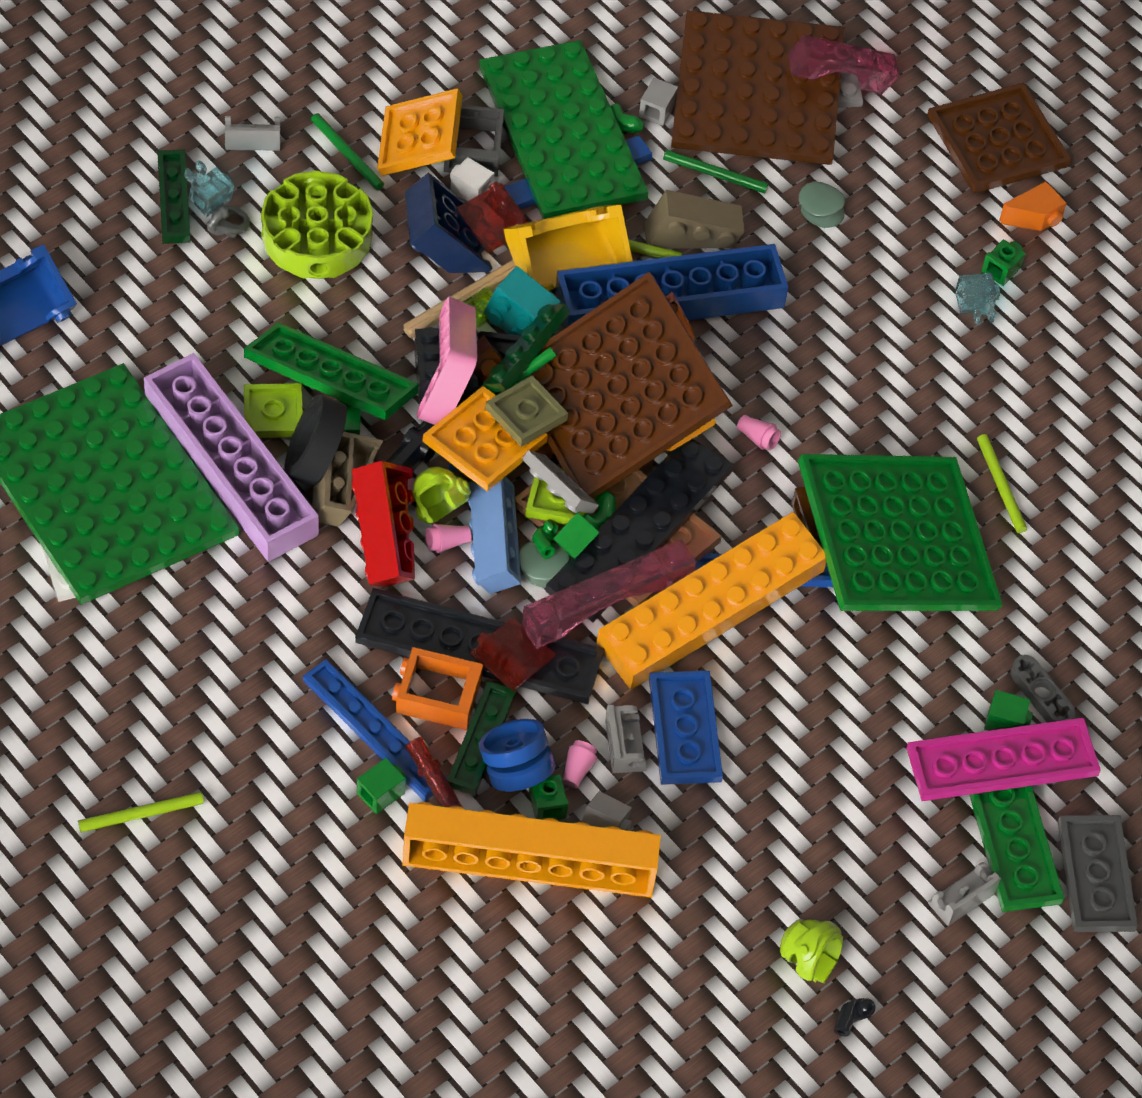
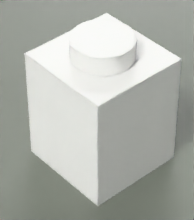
M469 157L460 165L457 164L450 173V190L476 207L493 191L494 172Z

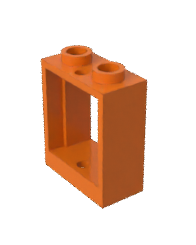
M412 647L410 657H404L400 669V675H403L402 682H396L393 690L392 700L396 701V713L467 730L482 681L483 664ZM416 668L466 680L459 704L454 705L408 694Z

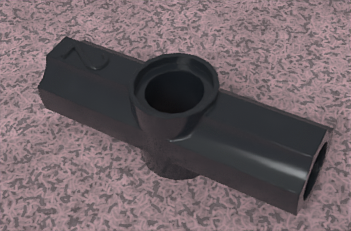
M423 421L418 427H411L404 435L401 446L386 462L412 468V471L422 461L425 463L429 462L436 452L423 442V434L434 425Z

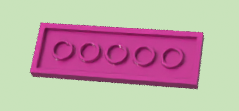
M1084 718L908 742L906 748L921 801L1099 776L1101 771Z

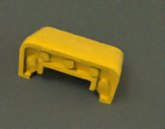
M621 204L593 207L503 229L515 266L521 268L548 291L556 287L557 271L633 262Z

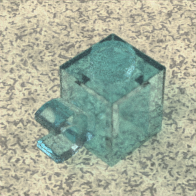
M198 160L195 168L199 173H193L189 168L185 169V178L192 183L188 198L208 217L215 210L232 200L235 186L231 178L227 174H223L217 167L206 174V165Z
M992 273L959 275L955 296L960 314L974 313L973 320L976 324L980 323L981 315L984 314L989 317L990 323H993L996 316L994 306L996 300L1000 298L999 285L994 283Z

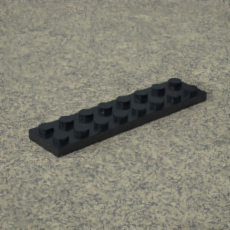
M694 439L671 451L597 530L600 533L576 559L572 557L546 584V592L594 623L623 589L630 584L635 576L641 572L647 563L652 560L671 537L676 534L733 472L734 464Z
M376 588L372 589L355 636V643L410 657L412 647L481 663L483 664L482 677L584 704H589L604 655V648Z

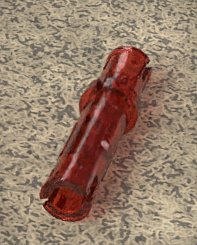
M418 737L409 742L405 749L418 767L417 773L419 777H424L440 806H459L463 808L454 790L439 768L441 763L438 759L435 760L423 741L424 739Z

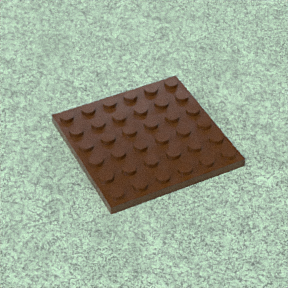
M687 10L671 148L832 165L845 27Z
M650 272L550 338L536 357L549 347L554 350L557 357L530 375L568 412V420L546 432L548 434L547 442L565 473L592 499L733 406Z

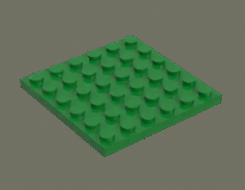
M801 454L797 461L822 549L825 553L827 567L840 611H998L1000 609L1002 601L957 457Z

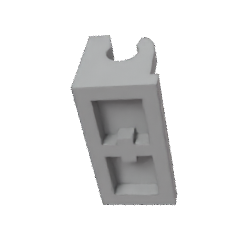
M225 116V150L280 151V117H275V125L231 124V116Z
M607 705L605 724L612 774L646 771L647 767L639 723L640 718L639 714H635L638 713L637 706Z
M985 862L978 864L973 871L945 890L938 891L928 901L929 906L947 926L995 894L1001 878L996 872L988 877L984 871V868H986Z

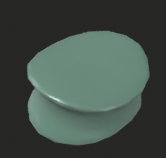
M811 182L802 187L799 193L801 213L810 223L822 228L837 226L843 221L845 214L843 206L845 205L846 198L842 192L823 182Z
M533 541L526 543L519 552L520 567L527 581L535 586L546 588V584L569 561V555L557 543L552 542L555 554L549 559H544Z

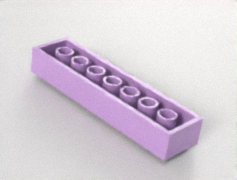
M194 353L144 377L145 396L268 562L319 535L318 514Z

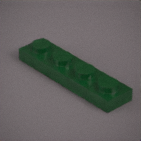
M185 149L157 150L162 244L191 243Z
M547 304L538 311V316L532 324L522 331V336L519 340L508 348L503 360L491 369L490 376L483 383L484 387L492 393L504 392L511 388L571 313L565 304Z
M487 681L447 778L446 787L476 796L488 766L483 761L479 742L488 731L505 723L515 699L516 690Z

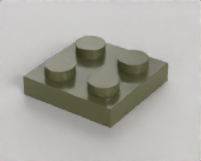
M533 376L486 401L485 409L521 447L568 420V412Z

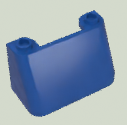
M44 244L30 251L32 255L26 256L23 259L19 258L14 264L0 270V346L55 319L57 323L72 316L71 310L77 305Z

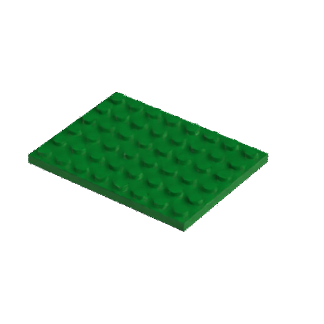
M124 363L0 414V484L58 572L69 585L70 590L80 605L239 535V527L160 414L145 396L144 391Z

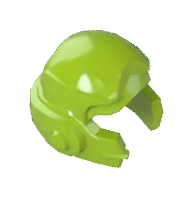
M439 466L424 470L416 477L413 483L412 493L417 503L415 508L416 517L428 524H433L469 500L471 493L469 483L461 477H456L449 469Z
M796 920L783 934L780 954L787 962L797 963L795 971L800 978L807 981L813 980L814 982L825 983L841 954L843 946L841 930L831 921Z

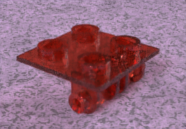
M498 181L488 187L489 190L457 207V210L487 254L506 243L504 228L528 223V220L524 217L517 204H515L502 183L499 184Z
M513 617L493 634L483 632L477 639L480 644L470 652L474 658L512 691L517 689L556 656L552 650Z

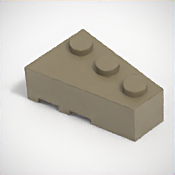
M671 190L664 192L644 222L646 244L665 249L734 248L745 232L742 206Z
M343 431L332 462L323 477L313 486L312 508L318 514L320 523L339 527L349 516L356 503V496L352 489V469L373 463L383 440Z

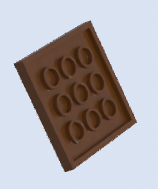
M1024 82L932 107L928 110V118L974 194L1070 167V156Z

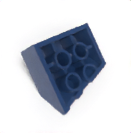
M429 172L405 191V207L410 235L409 242L414 250L424 253L448 273H477L492 270L490 261L484 260L481 253L485 248L483 243L473 233L476 225L469 207L463 199Z

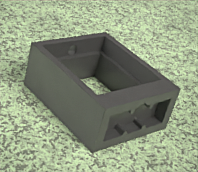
M461 106L459 128L495 131L493 150L457 147L456 157L444 161L443 172L451 173L457 164L460 165L469 157L494 172V176L498 177L504 109Z

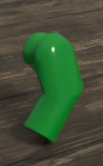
M616 103L610 106L622 132L639 133L643 130L644 123L642 119L634 115L624 114L620 104Z
M608 491L595 497V501H598L599 504L598 512L591 517L599 524L595 528L596 530L616 511V499Z
M552 520L545 521L544 525L540 526L532 537L534 545L544 559H549L555 554V549L551 543L556 536L555 534L559 531V526Z

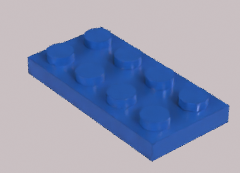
M710 671L650 673L649 685L660 784L722 782L723 773Z

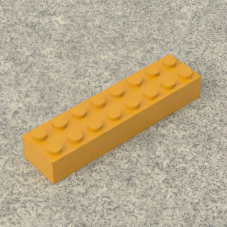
M791 512L600 628L596 645L604 648L605 657L628 688L632 690L647 681L650 673L665 670L824 572L826 566L824 550L797 515Z
M428 802L409 803L404 833L402 866L652 898L658 868L661 835L653 834L647 830L627 831L616 826L604 828L590 826L584 822L565 823L553 818L534 819L522 814L503 815L496 814L490 810H482L480 812L465 810L459 806L440 807Z

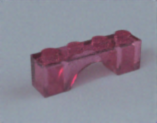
M804 35L788 52L791 73L794 76L815 80L829 73L847 72L858 77L861 90L883 94L899 77L896 56L891 53Z

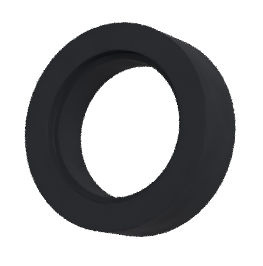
M321 394L316 395L310 401L294 430L287 450L284 471L290 478L314 486L323 477L334 458L343 435L347 418V407L345 404Z

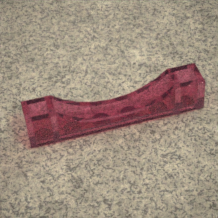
M681 539L524 606L522 627L537 649L563 638L585 619L618 601L644 593L663 591L694 572L696 560Z

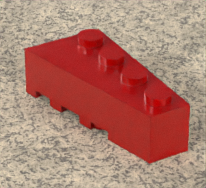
M378 461L352 469V489L356 496V516L360 522L362 535L360 543L365 555V575L369 585L386 588L414 580V543L409 539V533L414 529V519L408 514V504L413 502L412 490H408V479L413 478L412 468L386 461Z

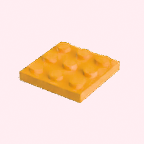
M458 88L385 107L377 170L382 176L456 157L463 97Z
M482 386L423 434V442L483 489L489 491L523 462L522 459L528 450L535 452L547 442L548 434L545 433L521 447L485 409L486 401L496 395Z

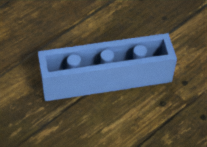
M506 476L489 491L483 489L476 482L471 481L469 482L471 493L468 503L471 508L472 517L469 520V525L473 533L471 552L475 564L472 574L477 585H480L489 594H493L521 584L514 485Z

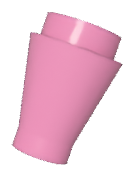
M743 415L738 421L737 430L744 433L761 450H772L778 444L781 431L777 429L776 424L751 418L747 415Z
M433 524L432 527L426 529V544L430 551L440 553L461 544L470 543L471 531L468 525Z
M576 740L572 746H569L562 778L564 785L575 789L579 787L581 781L597 760V749L593 745Z

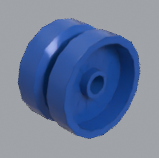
M535 719L513 720L491 729L481 738L479 749L484 763L488 765L486 768L492 787L498 791H520L541 783L553 773L556 764L551 748L547 746L548 740L541 722Z

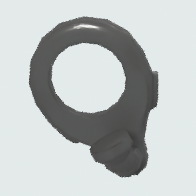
M234 206L218 208L212 213V218L207 222V228L211 234L216 236L226 234L231 238H235L237 234L244 233L250 226V218L247 213ZM229 211L235 212L243 218V223L234 225L226 221L225 218L229 217Z

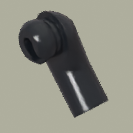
M859 998L845 1003L840 1010L834 1032L840 1036H849L854 1022L866 1019L874 1014L876 1009L874 1001L869 998Z

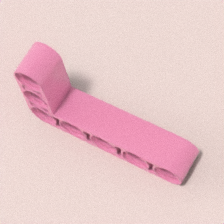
M447 297L439 316L440 363L417 412V419L433 425L456 408L477 362L475 307L451 297Z

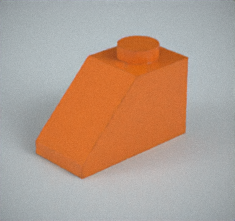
M1044 182L1004 203L999 221L1004 225L1042 231L1049 226L1054 227L1062 221L1067 203L1047 182Z

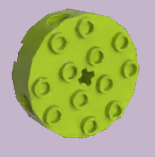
M322 171L298 173L284 179V184L268 193L264 199L261 212V237L266 253L278 267L300 278H336L358 266L368 254L373 236V210L369 197L361 188L358 190L356 186L348 183L347 178L336 173Z

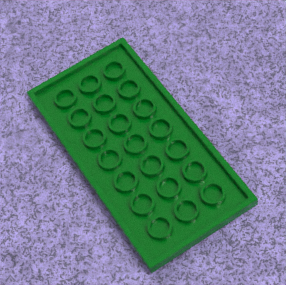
M581 40L479 59V68L497 109H504L503 126L542 219L598 206L623 205L648 200L646 185Z

